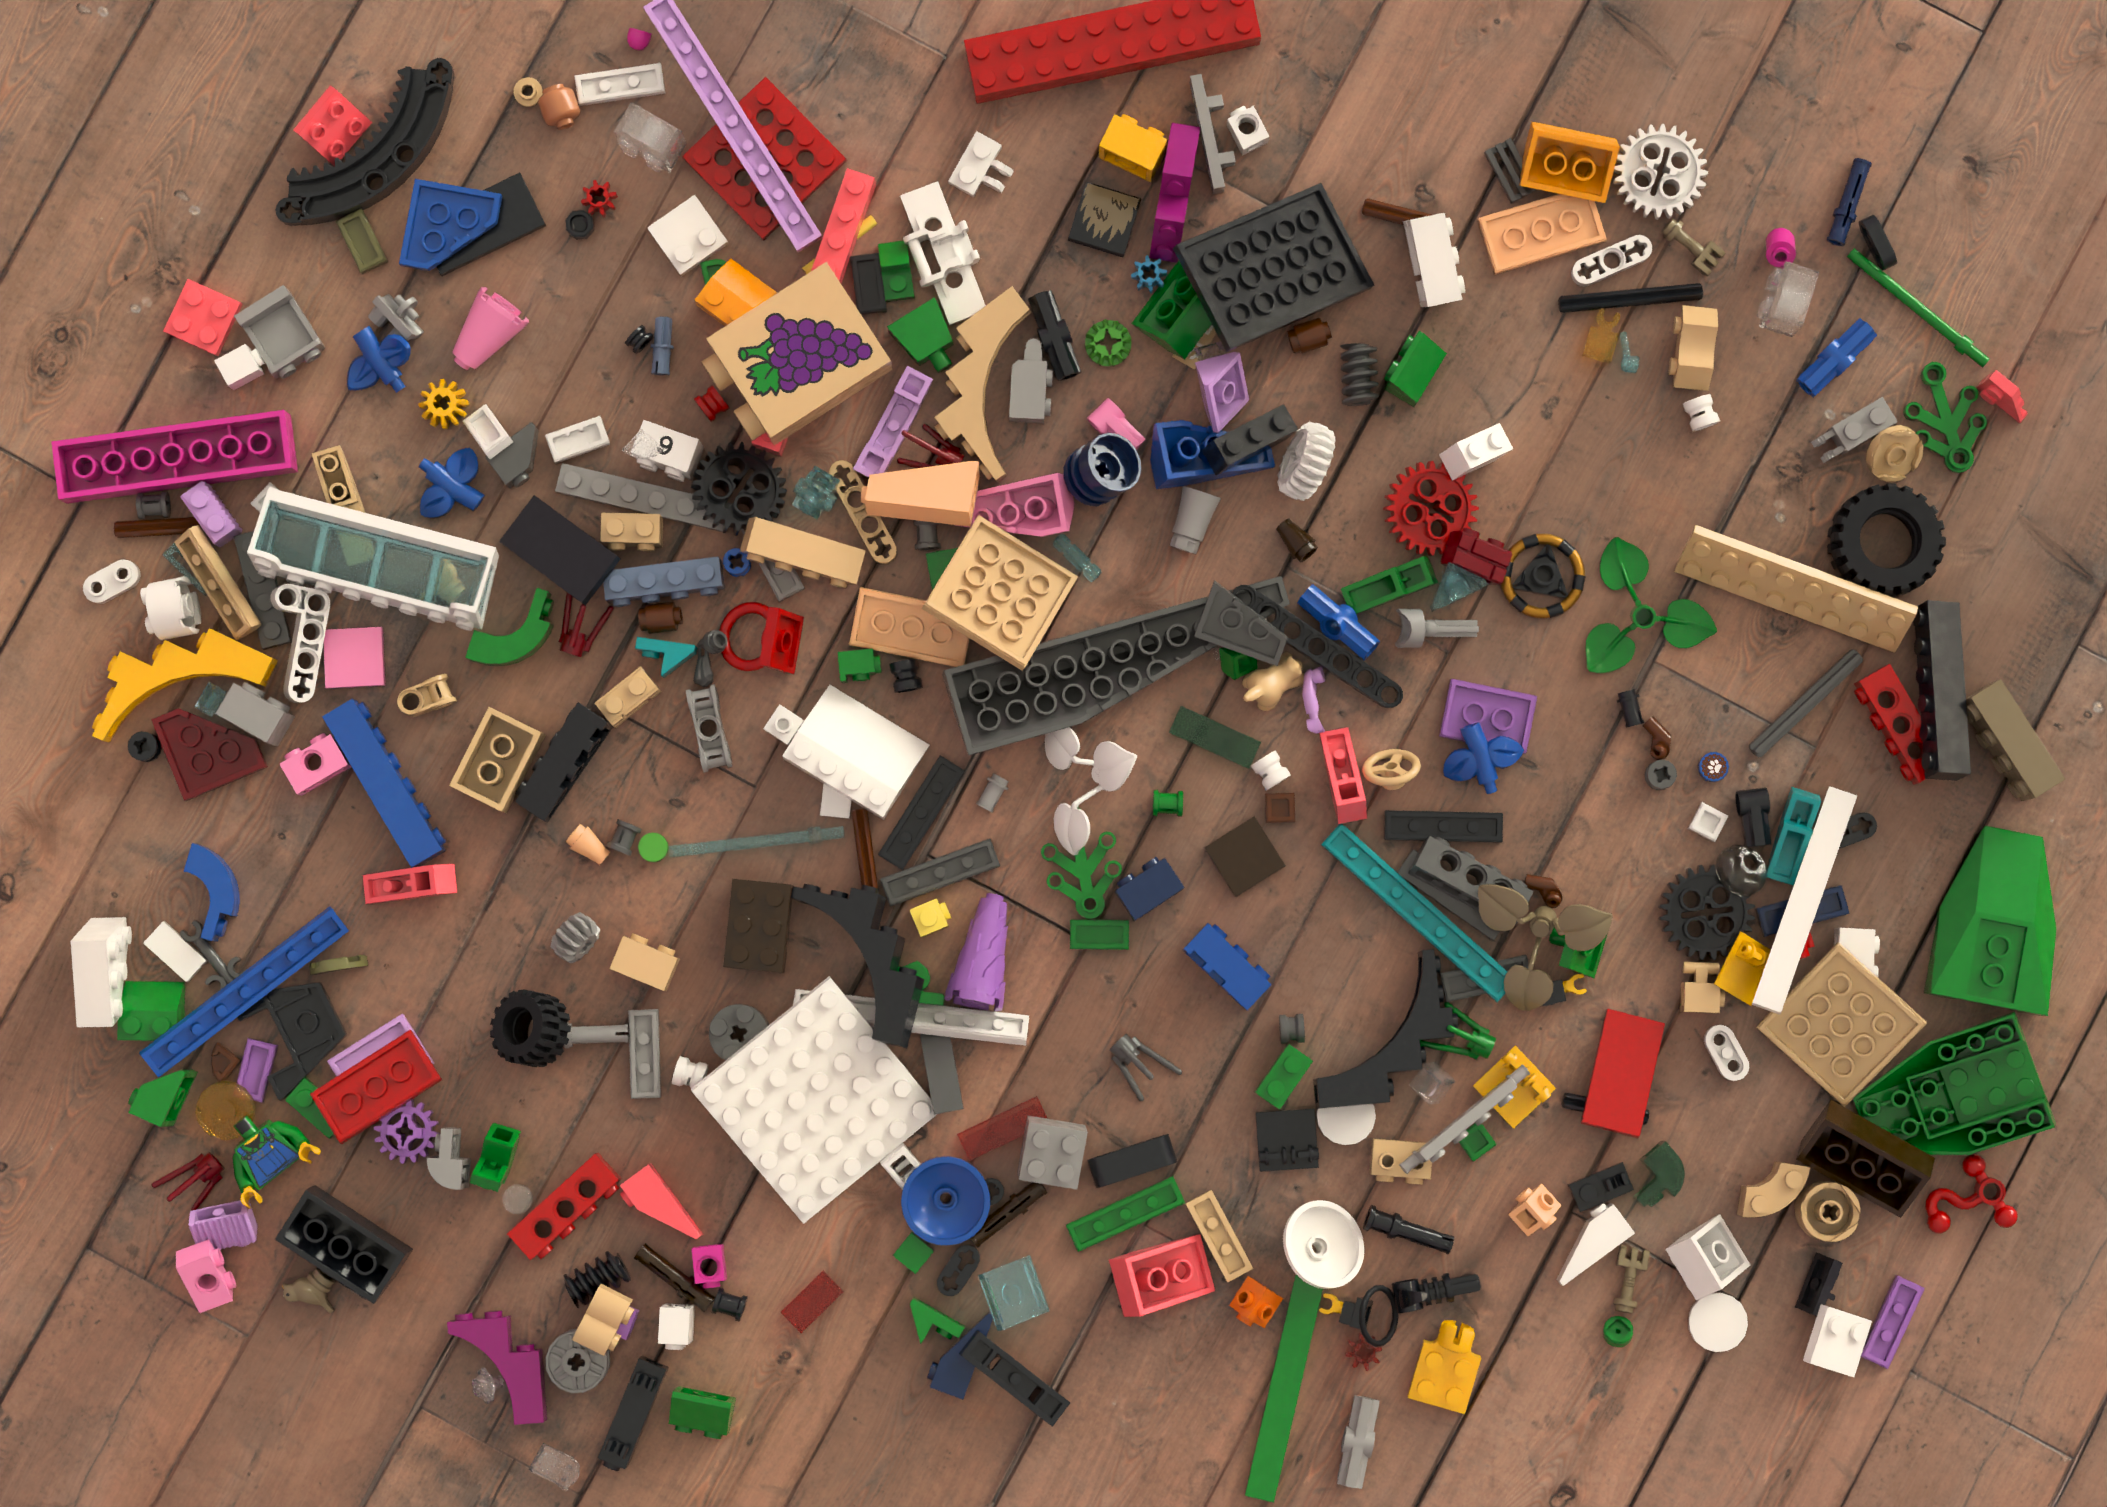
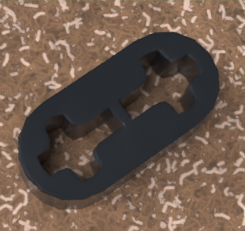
M1871 215L1860 220V231L1878 267L1881 270H1886L1896 265L1897 258L1877 217Z
M1865 812L1850 816L1846 827L1847 835L1843 836L1839 849L1873 836L1877 829L1875 818ZM1859 818L1863 822L1868 821L1870 824L1866 828V834L1862 830L1852 833L1851 827L1859 824Z
M970 1244L960 1246L937 1279V1287L943 1295H957L980 1262V1254L974 1246ZM968 1250L972 1251V1258L975 1262L973 1264L967 1263L963 1270L959 1269L958 1265L962 1260L959 1253L961 1251L963 1253H967ZM954 1271L960 1273L955 1281L959 1285L958 1288L951 1287L949 1291L944 1288L945 1282L942 1280L943 1277L950 1278Z

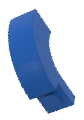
M192 843L184 872L191 873L200 878L206 885L210 896V906L200 938L218 942L219 937L224 936L228 921L224 920L225 915L238 916L240 904L238 884L234 873L223 858L205 846Z

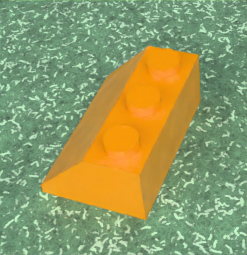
M1531 121L1524 149L1520 186L1606 203L1620 148L1618 141L1615 138Z
M730 258L707 282L695 298V303L715 320L726 326L777 294V292Z

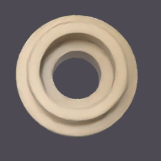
M530 77L523 78L514 87V97L520 105L532 107L538 104L539 98L543 95V89L536 79ZM526 87L533 88V93L530 96L523 95V90Z

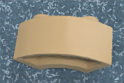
M1682 305L1680 317L1675 316L1673 323V334H1677L1675 358H1670L1668 375H1673V387L1709 390L1714 369V350L1718 331L1717 309Z
M1775 1161L1771 1173L1763 1181L1755 1185L1741 1186L1737 1215L1742 1217H1762L1785 1208L1803 1189L1810 1167Z

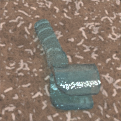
M1627 332L1619 333L1623 350L1621 369L1624 372L1636 373L1639 368V356L1630 355Z

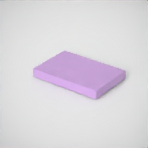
M404 1014L394 1018L327 1061L337 1077L402 1034L412 1030L432 1064H434Z

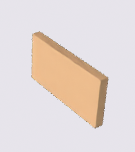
M1563 194L1553 195L1478 218L1494 275L1600 244L1607 240L1595 201Z
M860 587L849 642L851 646L958 667L965 665L970 638L923 610L922 607L926 600Z

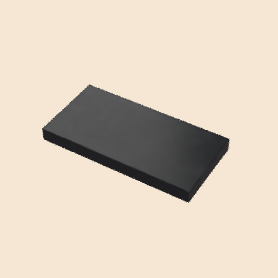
M520 172L483 190L500 193L503 196L498 223L436 266L441 276L546 226Z
M535 495L499 541L585 606L621 560L616 554Z

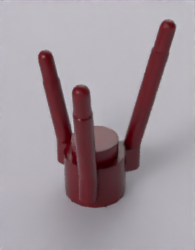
M923 424L922 428L944 446L941 450L905 430L901 432L902 436L936 454L938 457L935 463L939 465L961 463L965 455L959 452L960 448L944 440L940 434L927 424ZM903 458L897 459V463L914 468L934 466Z
M567 593L562 633L558 641L562 643L559 650L582 657L583 651H590L593 641L608 620L614 607L610 605L587 640H585L586 634L579 632L586 606L581 604L573 630L569 629L573 596Z
M208 1152L205 1156L201 1153L193 1161L153 1182L152 1187L156 1188L194 1168L195 1174L175 1189L167 1197V1201H172L198 1179L204 1183L210 1180L191 1208V1210H197L215 1184L223 1178L220 1173L225 1168L212 1153Z

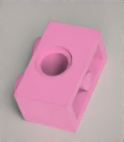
M322 733L310 740L311 746L302 751L300 748L294 749L284 756L286 760L280 763V766L296 794L303 796L351 768L350 763L333 735L329 734L326 736L325 733ZM319 755L321 766L317 770L312 771L308 766V761L311 756Z
M210 1239L176 1251V1269L199 1313L233 1301V1288H236L232 1272H226L223 1266L224 1258L220 1249H214Z

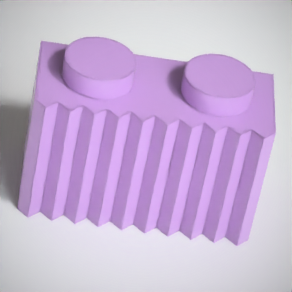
M201 481L180 497L212 543L222 547L234 539L233 536L241 534L242 528L235 522L236 519L232 517L229 510L225 508L226 505L219 499V495L215 494L216 491L212 489L213 486Z
M241 1200L190 1211L188 1225L195 1244L210 1239L214 1249L219 1248L221 1250L226 1247L231 1248L232 1246L244 1247L257 1240L258 1225L253 1210L244 1206Z

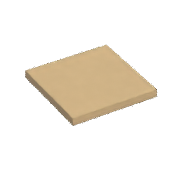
M978 515L922 609L1023 671L1078 576Z
M1837 942L1787 994L1781 1014L1770 1011L1756 1028L1845 1107L1927 1024V1021L1842 944Z

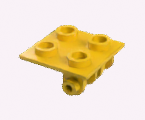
M1740 931L1714 985L1752 1006L1771 950Z
M1516 1045L1473 1085L1484 1097L1505 1080V1076L1513 1073L1522 1064L1528 1069L1530 1075L1517 1084V1088L1511 1092L1514 1097L1502 1107H1499L1498 1104L1493 1107L1513 1129L1541 1102H1545L1556 1089Z

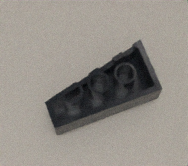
M578 702L567 716L561 730L551 739L550 747L544 757L540 756L532 768L534 772L528 781L524 780L515 794L518 798L515 802L548 823L613 726Z

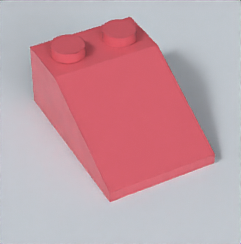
M1200 1234L1109 1259L1124 1317H1141L1215 1291Z

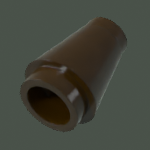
M1290 518L1283 521L1276 528L1293 559L1297 558L1299 562H1303L1318 549L1315 544L1316 540L1292 522Z

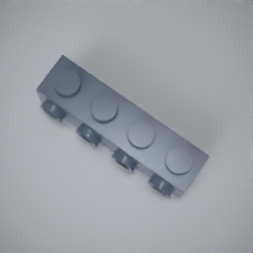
M719 556L614 569L603 582L605 600L609 604L613 603V607L629 606L631 601L642 600V603L659 602L660 597L671 596L672 600L689 598V594L699 592L701 596H711L718 594V590L725 589L722 560Z

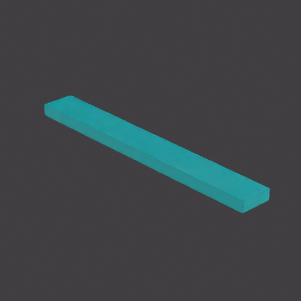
M1339 824L1321 846L1497 1003L1505 995L1504 978L1507 971L1345 825Z

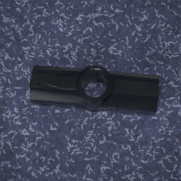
M1043 291L1028 298L1038 326L1037 333L1044 352L1048 353L1057 380H1067L1080 374L1081 369L1071 345L1073 341L1065 319L1061 318L1052 291Z

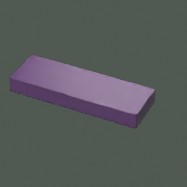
M1898 1275L1895 1276L1866 1339L1861 1357L1886 1369L1889 1368L1925 1288Z

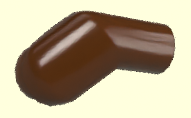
M1652 716L1642 726L1652 735L1651 756L1656 760H1662L1670 753L1671 734Z
M1526 874L1524 883L1528 889L1538 890L1548 907L1557 908L1560 906L1562 893L1552 878Z

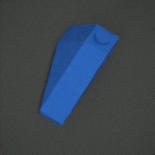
M1185 420L1155 423L1153 427L1150 463L1156 489H1164L1274 468L1275 462L1272 449L1269 448L1216 476L1202 450L1211 441L1228 432L1220 431L1216 433L1213 432L1211 426L1193 425L1192 422Z

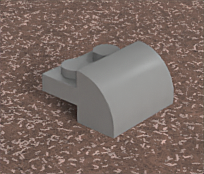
M441 1128V1134H436L435 1152H439V1156L427 1157L428 1170L433 1179L443 1187L455 1190L469 1188L471 1158L460 1157L462 1128Z

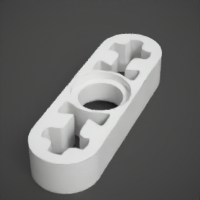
M1635 235L1586 256L1574 264L1571 270V277L1577 285L1585 287L1646 261L1652 252L1651 241L1643 235ZM1635 242L1639 246H1645L1642 252L1643 256L1633 253L1627 257L1630 262L1626 263L1624 253L1632 250ZM1608 253L1616 254L1620 260L1619 266L1614 269L1608 268L1604 264V256ZM1597 258L1599 269L1592 271L1589 279H1586L1585 276L1579 277L1578 273L1581 270V266L1584 265L1586 269L1595 266L1596 262L1594 259Z

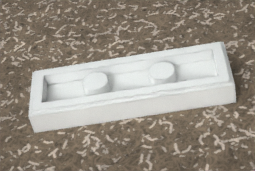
M661 63L574 76L579 106L665 94Z

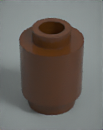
M1320 318L1294 325L1293 329L1287 331L1293 353L1300 351L1303 354L1327 346V339L1332 338L1327 321L1321 322Z
M674 601L647 604L645 608H639L638 610L639 625L642 632L648 631L651 634L677 631L678 624L683 623L681 607H676Z

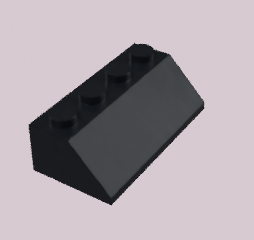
M316 1185L305 1190L275 1238L276 1241L373 1304L377 1302L399 1273L413 1248Z

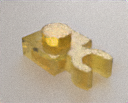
M1601 308L1597 314L1599 328L1590 327L1582 356L1611 363L1619 337L1618 333L1611 332V330L1618 324L1620 313L1616 312L1613 321L1607 322L1603 317L1605 309Z

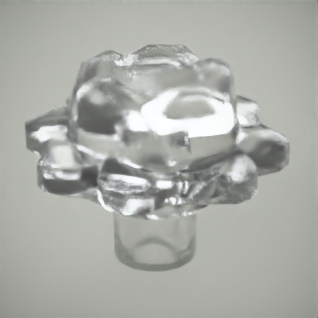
M485 1367L478 1370L477 1376L472 1380L474 1395L478 1398H483L486 1404L494 1401L496 1389L502 1388L504 1385L501 1376L493 1378Z

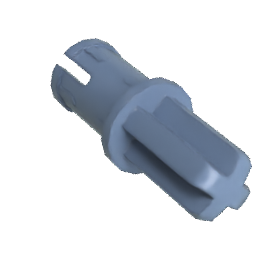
M660 316L655 319L654 344L650 346V348H653L651 371L653 375H670V355L674 346L671 345L672 318Z

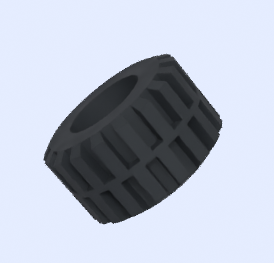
M522 989L518 990V992L513 991L509 993V998L504 997L500 1001L501 1006L495 1008L494 1013L496 1015L494 1019L491 1018L490 1025H493L490 1037L494 1038L492 1045L494 1049H498L497 1054L505 1058V1061L531 1067H545L547 1063L555 1062L556 1055L561 1056L564 1052L563 1046L564 1044L567 1045L569 1041L567 1033L571 1032V1026L567 1023L570 1020L569 1014L564 1013L566 1010L565 1005L559 1003L560 1000L554 996ZM533 1019L532 1032L528 1038V1027Z

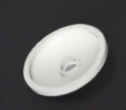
M1312 1201L1297 1208L1287 1220L1283 1234L1285 1255L1293 1271L1304 1282L1320 1289H1334L1347 1284L1357 1275L1364 1259V1241L1358 1224L1344 1208L1329 1201ZM1312 1245L1315 1246L1316 1253L1313 1251Z

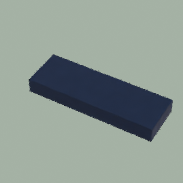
M1842 885L1824 890L1813 923L1850 914ZM1789 899L1755 908L1763 937L1777 934Z

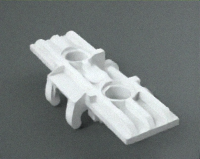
M938 181L900 195L914 233L903 237V241L905 244H908L921 277L919 281L921 287L934 284L949 326L970 318L986 305L971 269L972 265L979 262L980 257L978 251L973 250L967 234L969 228L966 220L959 222L955 226ZM930 219H937L941 222L942 228L937 231H928L925 228V224ZM925 240L930 241L941 272L934 275L931 273L920 242ZM950 273L961 275L963 281L959 287L950 288L946 284V277Z

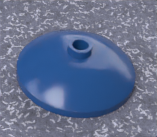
M951 1156L932 1158L917 1166L907 1178L901 1196L902 1212L908 1226L923 1240L936 1245L959 1244L973 1237L984 1225L990 1209L989 1188L982 1174L969 1162ZM943 1193H949L952 1198L949 1202H943L940 1196Z

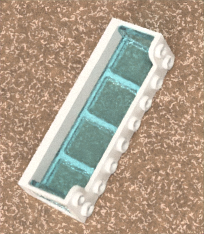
M268 488L247 551L255 569L261 576L274 579L275 576L286 578L287 582L298 586H303L304 583L314 585L315 589L322 590L325 593H331L333 590L343 593L345 598L359 601L360 598L367 599L377 607L388 608V605L397 607L400 612L411 616H416L417 613L424 614L431 621L437 623H444L445 620L454 622L457 627L472 631L473 628L482 630L499 558L497 549L493 546Z

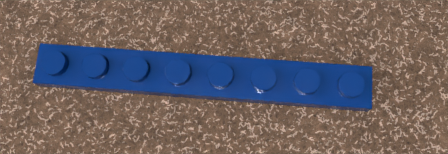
M329 906L141 1050L139 1054L159 1078L349 932V930Z

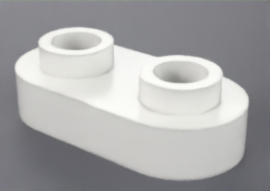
M118 560L90 575L85 580L83 585L84 595L94 603H106L134 588L140 581V569L129 560ZM122 569H127L128 571L125 579H120L119 572ZM96 583H101L102 590L99 593L93 591Z
M1724 1025L1710 1027L1704 1035V1044L1720 1074L1727 1080L1737 1081L1743 1079L1749 1071V1061L1734 1033ZM1717 1034L1723 1037V1043L1719 1046L1714 1043V1036ZM1731 1060L1736 1061L1738 1064L1737 1069L1733 1072L1728 1069V1063Z

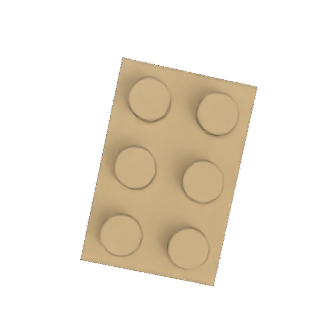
M488 707L449 786L507 814L516 796L515 793L523 782L546 735Z

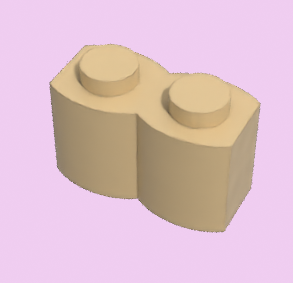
M600 1284L572 1340L603 1356L608 1350L613 1352L621 1338V1335L617 1334L621 1323L627 1325L635 1310L630 1307L633 1299Z

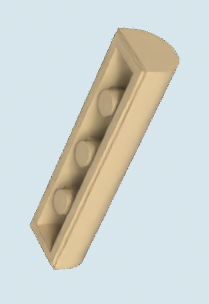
M200 525L193 526L185 531L174 543L235 640H239L257 630L262 625Z

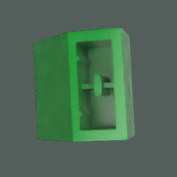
M1418 331L1415 338L1409 335L1398 354L1403 357L1400 363L1394 360L1383 379L1388 382L1384 390L1415 407L1447 353L1421 331Z

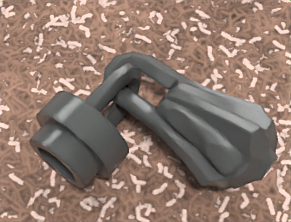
M719 630L707 632L697 644L698 659L694 682L703 688L708 687L714 682L709 653H720L724 651L727 645L726 635ZM701 648H703V649L705 650V655H703V656H702Z

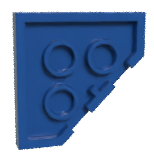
M415 179L399 265L430 271L497 225L502 194Z

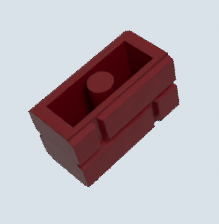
M1463 528L1462 531H1452L1446 544L1447 547L1444 549L1440 561L1441 564L1490 585H1501L1507 571L1506 568L1509 566L1512 552L1504 549L1505 544L1492 538H1488L1487 541L1479 538V532L1469 528Z

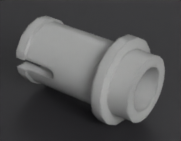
M994 773L991 778H987L989 782L976 803L992 813L1003 791L1008 790L1006 786L1009 782Z

